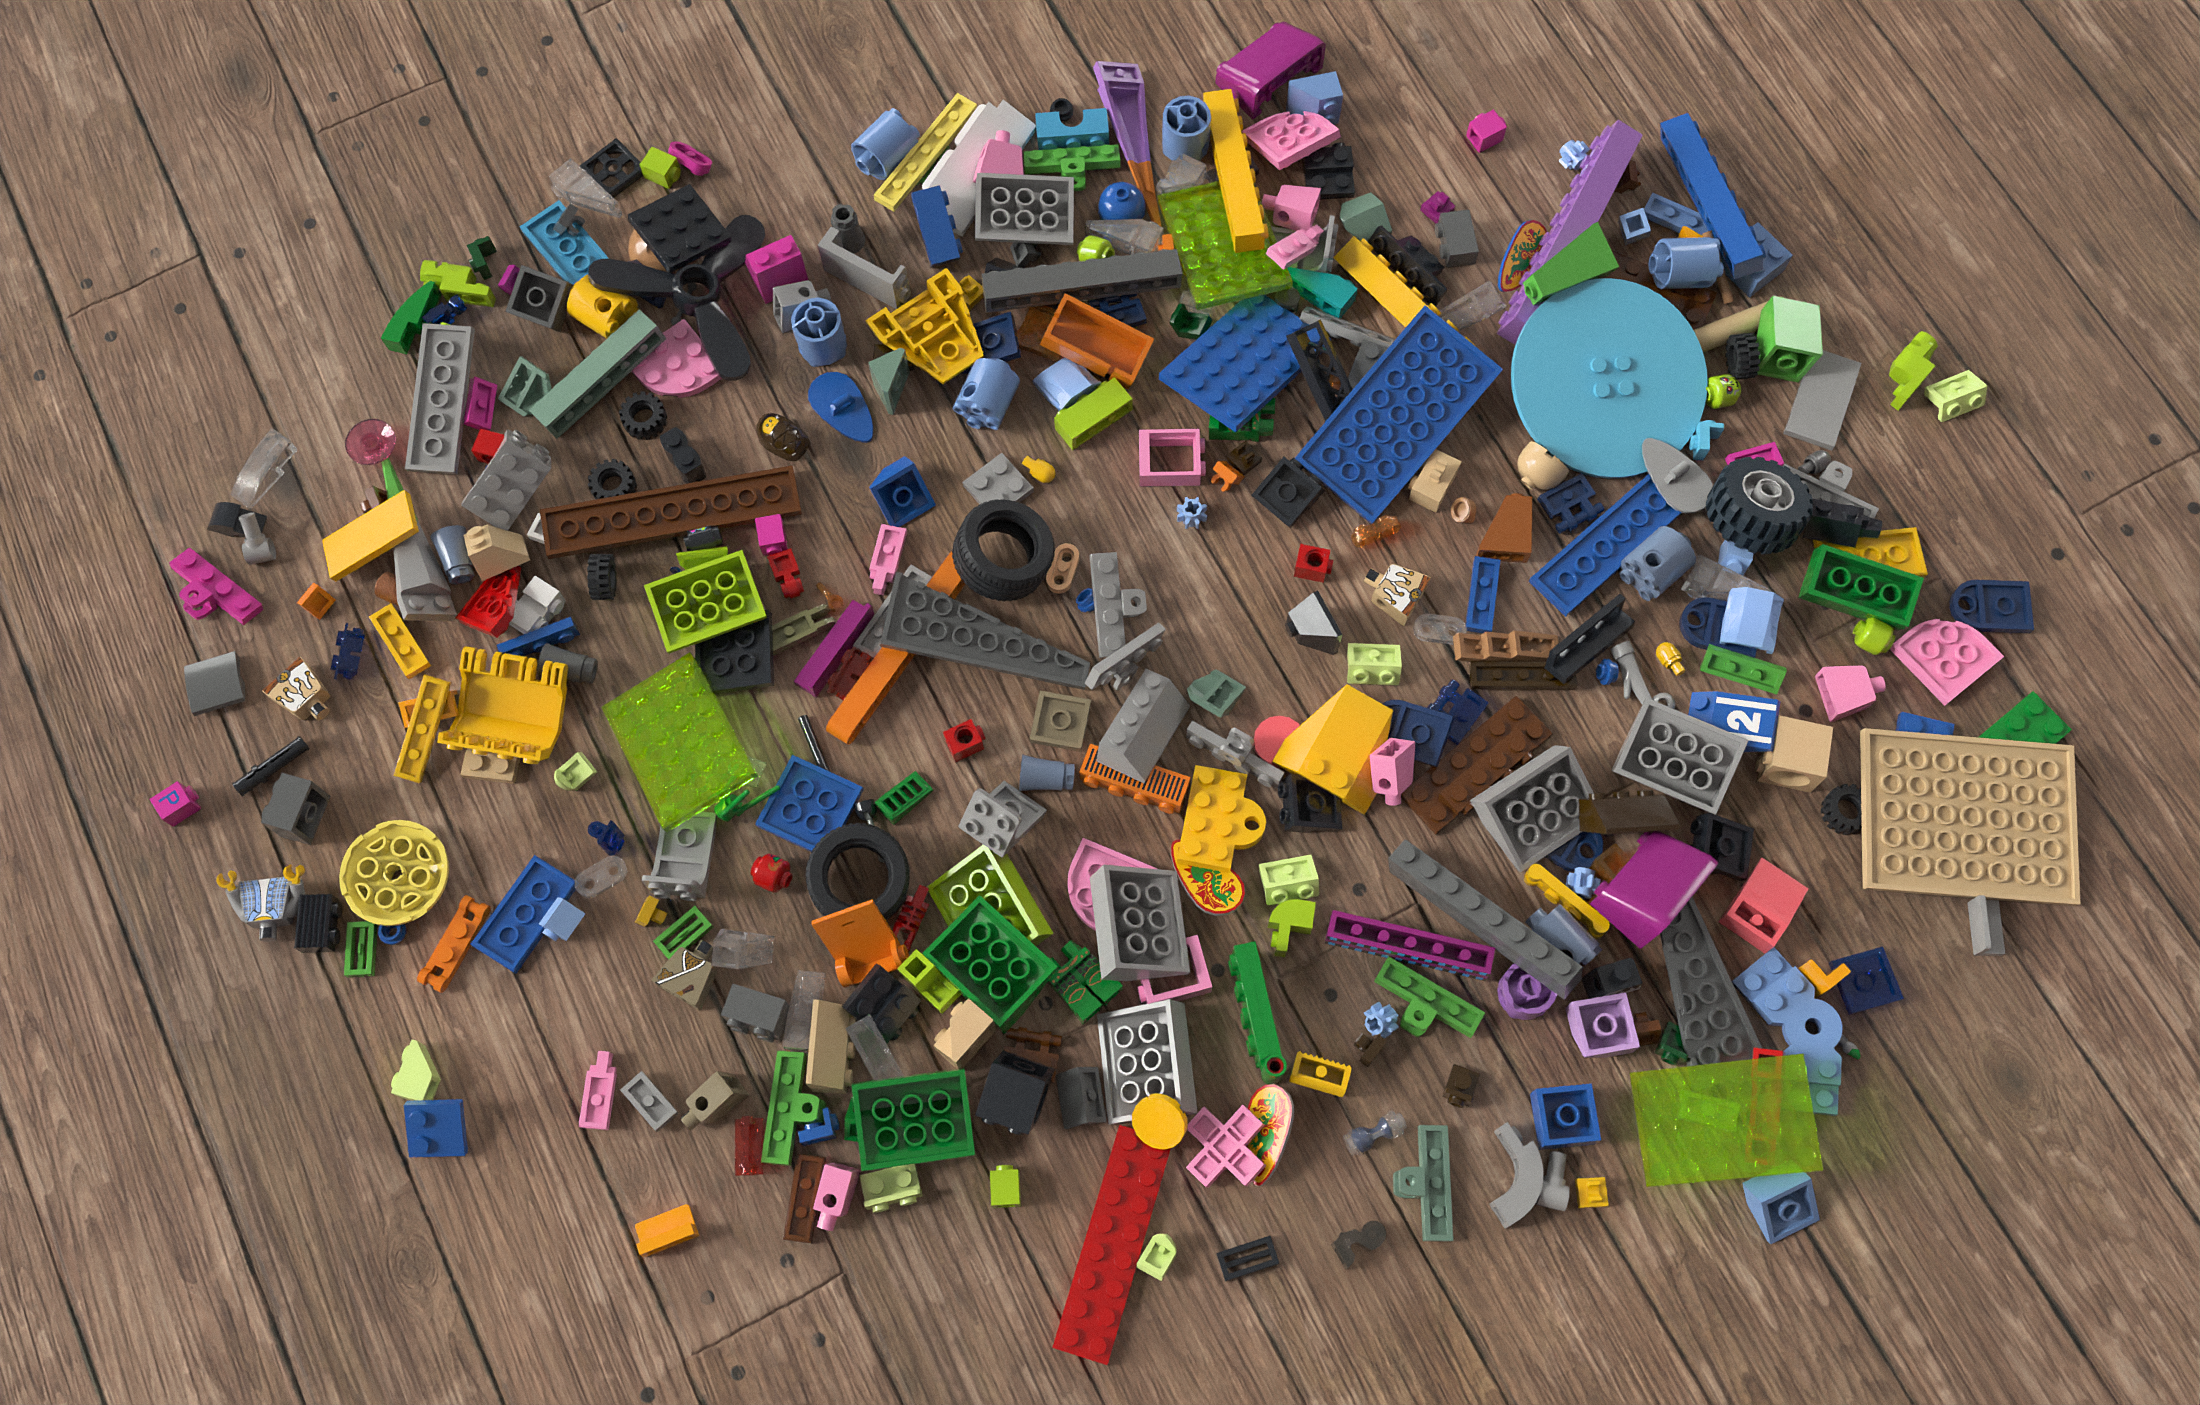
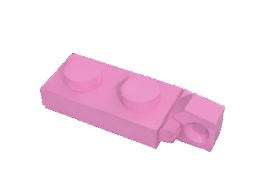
M1318 225L1311 227L1308 231L1304 229L1298 230L1270 246L1266 254L1284 270L1313 253L1315 247L1319 244V237L1324 230Z
M881 525L869 568L870 579H874L872 586L874 594L884 595L887 582L893 583L907 535L906 528Z
M598 1051L596 1065H591L590 1070L587 1071L579 1119L580 1128L609 1130L617 1077L616 1067H612L613 1053Z

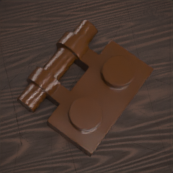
M1020 1026L1018 1029L1010 1028L1007 1031L1006 1038L1017 1040L1016 1047L1004 1046V1051L1054 1068L1055 1071L1051 1083L1055 1084L1059 1054L1049 1053L1050 1045L1061 1047L1062 1036L1053 1035L1051 1031L1043 1030V1033L1028 1031L1026 1027ZM1026 1041L1041 1044L1040 1051L1024 1049Z

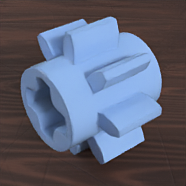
M1570 140L1560 149L1562 158L1559 162L1565 169L1569 168L1571 170L1573 168L1574 170H1579L1581 162L1590 149L1583 141L1577 140L1575 142Z
M1185 497V503L1177 505V511L1180 513L1177 515V522L1183 521L1185 529L1189 527L1199 529L1200 521H1207V515L1205 514L1207 505H1201L1199 497L1195 499Z
M1578 867L1575 868L1574 873L1570 872L1567 875L1566 886L1581 899L1589 900L1592 894H1594V890L1600 885L1601 879L1594 878V870Z
M1377 1002L1364 1012L1366 1016L1364 1025L1372 1033V1036L1381 1034V1037L1386 1038L1399 1027L1396 1024L1398 1014L1390 1004L1382 1007L1381 1003Z

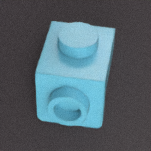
M1713 420L1698 423L1689 442V449L1693 450V460H1704L1710 450V439H1718L1724 430V423H1716Z

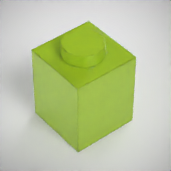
M654 147L650 148L640 163L645 179L667 189H670L681 174L677 158Z
M1013 1165L996 1166V1171H990L992 1208L1021 1207L1019 1170L1013 1169Z

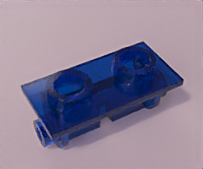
M346 623L344 631L338 630L335 646L341 647L339 655L333 654L330 670L335 671L334 679H337L338 673L343 674V678L349 680L354 679V676L357 675L360 657L350 655V653H361L365 639L363 629L353 628L352 631L347 630L348 623Z
M610 820L608 825L595 821L588 826L589 835L596 838L598 845L613 859L615 853H619L624 845L625 835L612 820Z

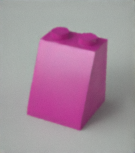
M792 235L746 255L745 266L765 304L773 301L774 287L808 280L802 254Z

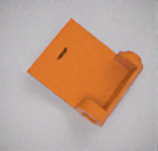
M873 899L812 921L813 928L835 960L836 974L844 988L861 983L876 963L881 965L886 971L892 972L898 970L897 968L909 957L906 946L900 944Z

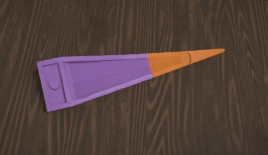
M1097 61L1093 66L1099 84L1097 90L1104 107L1107 108L1108 117L1136 185L1144 196L1147 212L1159 236L1162 233V226L1150 160L1144 81L1138 64Z

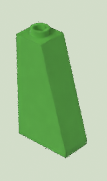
M1599 223L1592 224L1523 282L1525 294L1530 298L1533 305L1546 301L1552 295L1585 281L1607 277L1619 267Z

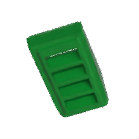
M914 771L882 795L875 804L882 814L895 825L925 799L933 789ZM915 781L923 790L919 793L911 783ZM906 788L914 795L912 799L904 793ZM898 795L905 800L906 803L904 805L896 799ZM890 802L898 808L896 811L890 808L888 805Z

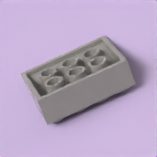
M977 173L975 241L1073 245L1074 177Z
M1645 698L1611 771L1716 815L1749 740Z
M1554 745L1470 801L1483 825L1516 869L1522 872L1582 832L1579 828L1578 799L1589 798V793L1594 792L1571 747Z
M1102 865L1090 877L1101 980L1133 981L1189 974L1190 967L1177 872L1172 870Z
M1168 999L1097 1014L1108 1124L1132 1123V1113L1138 1102L1155 1093L1164 1094L1175 1099L1181 1105L1179 1108L1183 1114L1185 1112L1186 1116L1197 1114L1185 1003Z

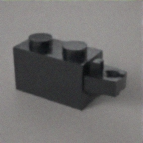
M1813 499V514L1804 528L1802 538L1855 548L1858 537L1879 538L1882 521L1864 515L1865 508Z

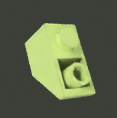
M411 1039L410 1045L406 1046L403 1051L401 1068L392 1079L391 1087L393 1089L391 1093L412 1101L433 1100L441 1079L426 1046Z

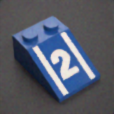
M1718 691L1692 692L1688 715L1749 740L1744 752L1773 751L1780 701Z

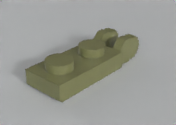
M822 604L810 610L806 609L772 625L773 656L833 628L836 624L834 617L823 619L815 624L813 620L827 615L830 612L829 606Z

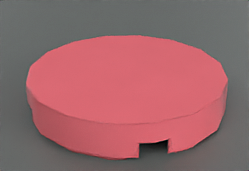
M1284 716L1269 717L1261 722L1254 735V750L1258 758L1260 757V759L1276 768H1281L1272 763L1284 740L1300 726L1299 723Z

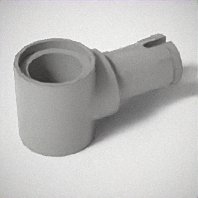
M255 513L241 515L239 520L246 536L244 539L245 543L242 544V552L246 563L253 565L275 560L276 549L270 537L266 538L265 534L261 533Z
M1555 1151L1550 1152L1547 1176L1543 1177V1185L1539 1198L1535 1203L1536 1205L1560 1211L1566 1210L1569 1199V1186H1565L1566 1180L1563 1179L1566 1154Z

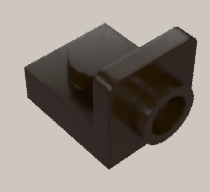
M1453 1064L1442 1097L1447 1098V1102L1455 1107L1464 1108V1105L1469 1107L1474 1099L1473 1095L1480 1073Z

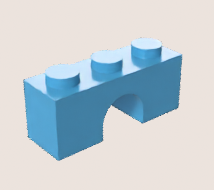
M1107 108L1083 110V120L1075 127H1068L1062 124L1059 112L1035 113L1038 150L1109 145Z

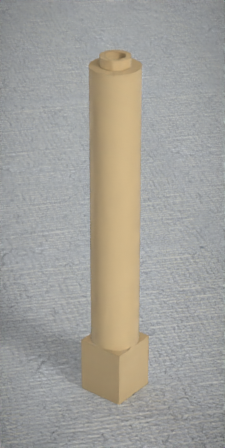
M1768 301L1694 329L1702 351L1706 352L1726 344L1730 335L1757 332L1761 310Z

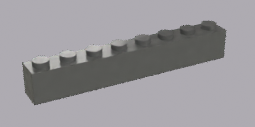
M1162 249L1149 253L1139 252L1126 256L1115 255L1102 259L1091 258L1086 261L1063 262L1055 265H1039L1031 268H1015L1008 271H991L982 274V290L986 313L1058 304L1065 293L1082 301L1181 288L1182 270L1177 249Z
M1406 839L1389 856L1390 873L1491 947H1494L1498 952L1564 1000L1582 980V966Z

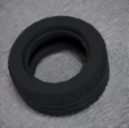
M1005 499L983 502L967 514L954 539L952 558L954 559L955 569L964 583L981 596L1003 602L1022 599L1037 589L1052 565L1055 556V543L1052 532L1037 512L1022 503ZM990 532H1001L1012 536L1025 549L1028 559L1027 565L1017 569H1006L995 565L981 551L979 537Z
M851 823L831 830L830 833H827L817 842L806 866V884L814 906L823 916L855 906L840 901L831 892L828 885V871L832 861L840 853L851 848H866L876 852L884 860L889 871V881L885 891L874 901L885 920L889 919L904 902L909 888L910 868L902 846L890 833L871 824Z

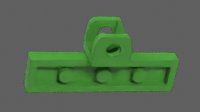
M1118 144L1024 151L1025 175L1061 172V177H1074V181L1078 182L1074 185V191L1085 189V170L1121 168Z
M1389 956L1374 981L1410 1003L1401 1018L1400 1027L1416 1037H1420L1426 1032L1435 1017L1471 1038L1485 1014L1484 1011Z
M777 1051L761 1163L791 1166L797 1124L805 1126L816 1122L824 1123L822 1109L826 1108V1102L815 1095L802 1093L807 1054L803 1052Z

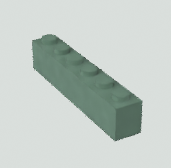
M638 310L564 379L557 383L541 400L537 401L529 411L558 439L664 342L666 337L656 324L641 310Z

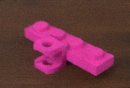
M190 547L169 562L171 569L189 582L180 591L179 596L185 602L183 605L184 610L196 620L207 617L217 609L218 605L242 625H245L264 610L259 601ZM200 606H203V608H202L201 610H194V609H193V608H198V607H200Z

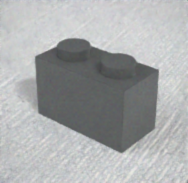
M1470 210L1440 213L1439 221L1435 224L1436 238H1440L1439 252L1441 259H1445L1446 268L1474 265L1479 250Z

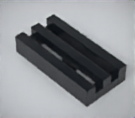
M1271 1236L1216 1253L1225 1282L1279 1264ZM1267 1244L1268 1249L1225 1263L1224 1257ZM1268 1255L1271 1256L1272 1260L1232 1273L1228 1272V1268Z

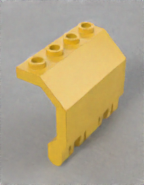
M465 646L461 653L459 667L462 677L458 703L459 716L455 717L449 730L439 732L437 743L447 744L446 748L451 750H463V747L472 749V753L479 755H488V752L497 753V757L501 759L512 760L514 757L523 758V762L528 764H539V761L548 759L562 729L567 694L568 665L546 660L543 665L541 680H537V659L495 652L492 657L491 670L486 671L487 651Z

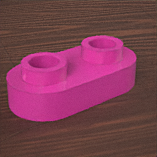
M676 141L670 143L668 154L675 156L678 163L690 169L691 173L702 176L710 172L712 161L707 156L685 143Z

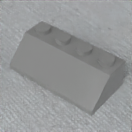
M1145 669L1100 741L1097 762L1145 783L1190 707L1189 703L1170 679Z

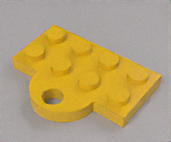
M1195 765L1177 857L1178 864L1230 873L1234 849H1248L1261 840L1265 831L1266 818L1263 810L1257 803L1244 798L1247 774ZM1255 821L1259 828L1257 830H1249L1245 827V823Z

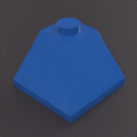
M906 456L883 468L869 487L890 526L900 527L936 506L914 462Z

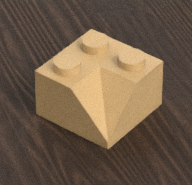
M969 998L965 1003L959 1002L950 1013L952 1015L950 1027L948 1030L943 1028L934 1039L936 1041L933 1045L935 1050L956 1069L964 1068L997 1031L994 1020Z

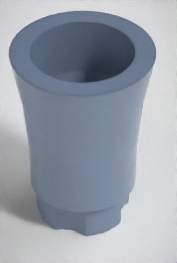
M460 525L441 528L430 536L443 564L445 574L448 576L449 582L454 585L469 582L475 576L473 564L468 556L463 536L466 534V528Z
M1022 754L1019 791H1062V788L1073 790L1075 764H1064L1062 761L1039 759Z

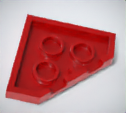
M516 566L486 579L455 619L463 625L498 638L499 635L508 629L510 621L514 618L521 568Z

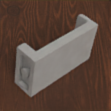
M830 227L818 244L824 271L895 309H898L902 303L909 299L911 290L905 266L900 265L894 274H890L845 250L840 231Z

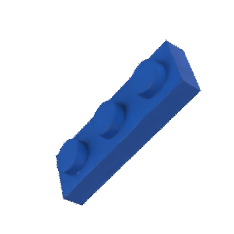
M1474 557L1465 631L1477 633L1492 632L1501 560Z
M568 617L497 644V648L503 654L507 653L525 657L534 652H541L546 643L551 645L567 643L573 640L575 636L580 635L573 619Z

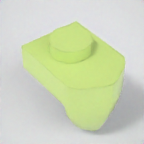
M577 752L555 771L554 780L560 788L575 791L591 779L597 771L582 752Z
M1168 1234L1154 1235L1137 1262V1268L1162 1281L1176 1258L1177 1249L1173 1239Z

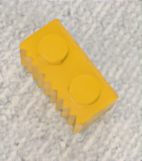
M1299 1051L1294 1059L1289 1082L1343 1097L1352 1068L1350 1065L1346 1067L1345 1064L1340 1065L1339 1062L1335 1064L1334 1061L1324 1060L1323 1057L1319 1059L1318 1056L1313 1057L1312 1054L1308 1056L1307 1053L1302 1054Z

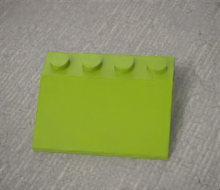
M742 550L644 585L668 654L767 618L754 578Z
M982 845L927 886L948 927L980 895L1035 946L1054 934L1007 853L1000 857L988 847Z

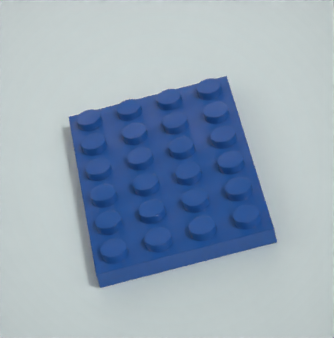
M1254 288L1159 373V380L1236 433L1302 372L1286 336L1310 324L1302 322L1298 316ZM1313 328L1307 331L1310 341L1318 344L1320 336L1317 329Z

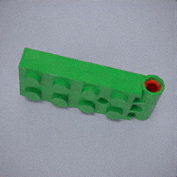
M1256 941L1234 945L1233 952L1229 955L1228 967L1231 977L1236 976L1234 994L1236 1002L1242 1003L1243 1007L1240 1014L1242 1029H1248L1247 1052L1249 1057L1254 1056L1256 1069L1260 1068L1263 1082L1267 1085H1277L1284 1076L1287 1063L1281 1054ZM1270 1068L1276 1069L1277 1072L1271 1071Z

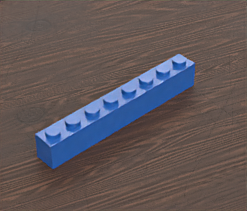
M1688 113L1661 122V141L1708 231L1712 230L1714 238L1719 240V253L1732 278L1735 280L1763 270V259L1766 258L1764 247L1762 244L1758 245L1754 228L1747 225L1746 214L1743 208H1738L1734 191H1729L1725 174L1723 172L1720 173L1718 170L1716 157L1710 155L1707 140L1701 138L1698 123L1692 121Z

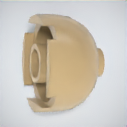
M1532 441L1525 446L1518 458V471L1523 476L1521 482L1531 490L1534 487L1541 490L1552 489L1566 478L1569 470L1555 455L1552 458L1546 453L1547 449Z

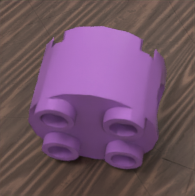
M1513 964L1502 976L1497 988L1498 1000L1501 1006L1514 1019L1531 1020L1543 1015L1557 997L1556 993L1516 964Z

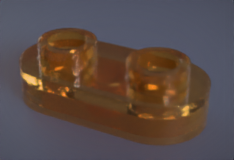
M1385 515L1373 524L1357 526L1353 530L1354 533L1351 535V539L1356 548L1364 547L1395 534L1401 529V525L1396 516Z

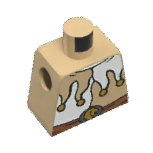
M1390 564L1384 575L1371 568L1364 582L1376 588L1371 601L1398 623L1405 626L1427 589L1431 577L1395 564Z
M301 657L262 690L275 703L302 721L306 720L310 715L319 721L329 714L330 710L323 703L330 698V693L312 667Z

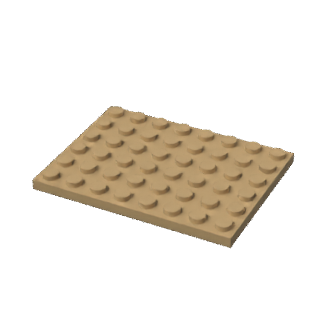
M1867 728L1860 730L1862 876L1864 890L1965 898L1985 895L1986 899L2067 906L2080 905L2074 745Z

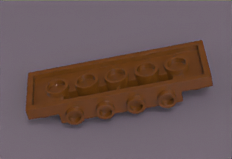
M1611 250L1619 267L1604 278L1626 280L1645 286L1660 294L1674 305L1693 330L1703 326L1717 292L1707 288L1660 289L1656 286L1647 264Z
M1515 696L1440 760L1438 768L1432 766L1403 791L1401 799L1437 835L1461 813L1466 816L1474 809L1470 801L1471 799L1513 773V769L1519 763L1522 766L1528 763L1534 757L1532 752L1549 739L1553 733Z

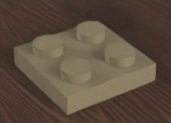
M1040 691L1029 739L1030 743L1081 752L1091 699Z

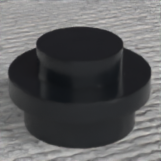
M1065 98L1056 99L1050 107V112H1059L1061 122L1067 121L1073 116V105Z

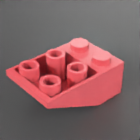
M1761 858L1718 922L1765 954L1776 945L1788 927L1808 888L1764 858Z

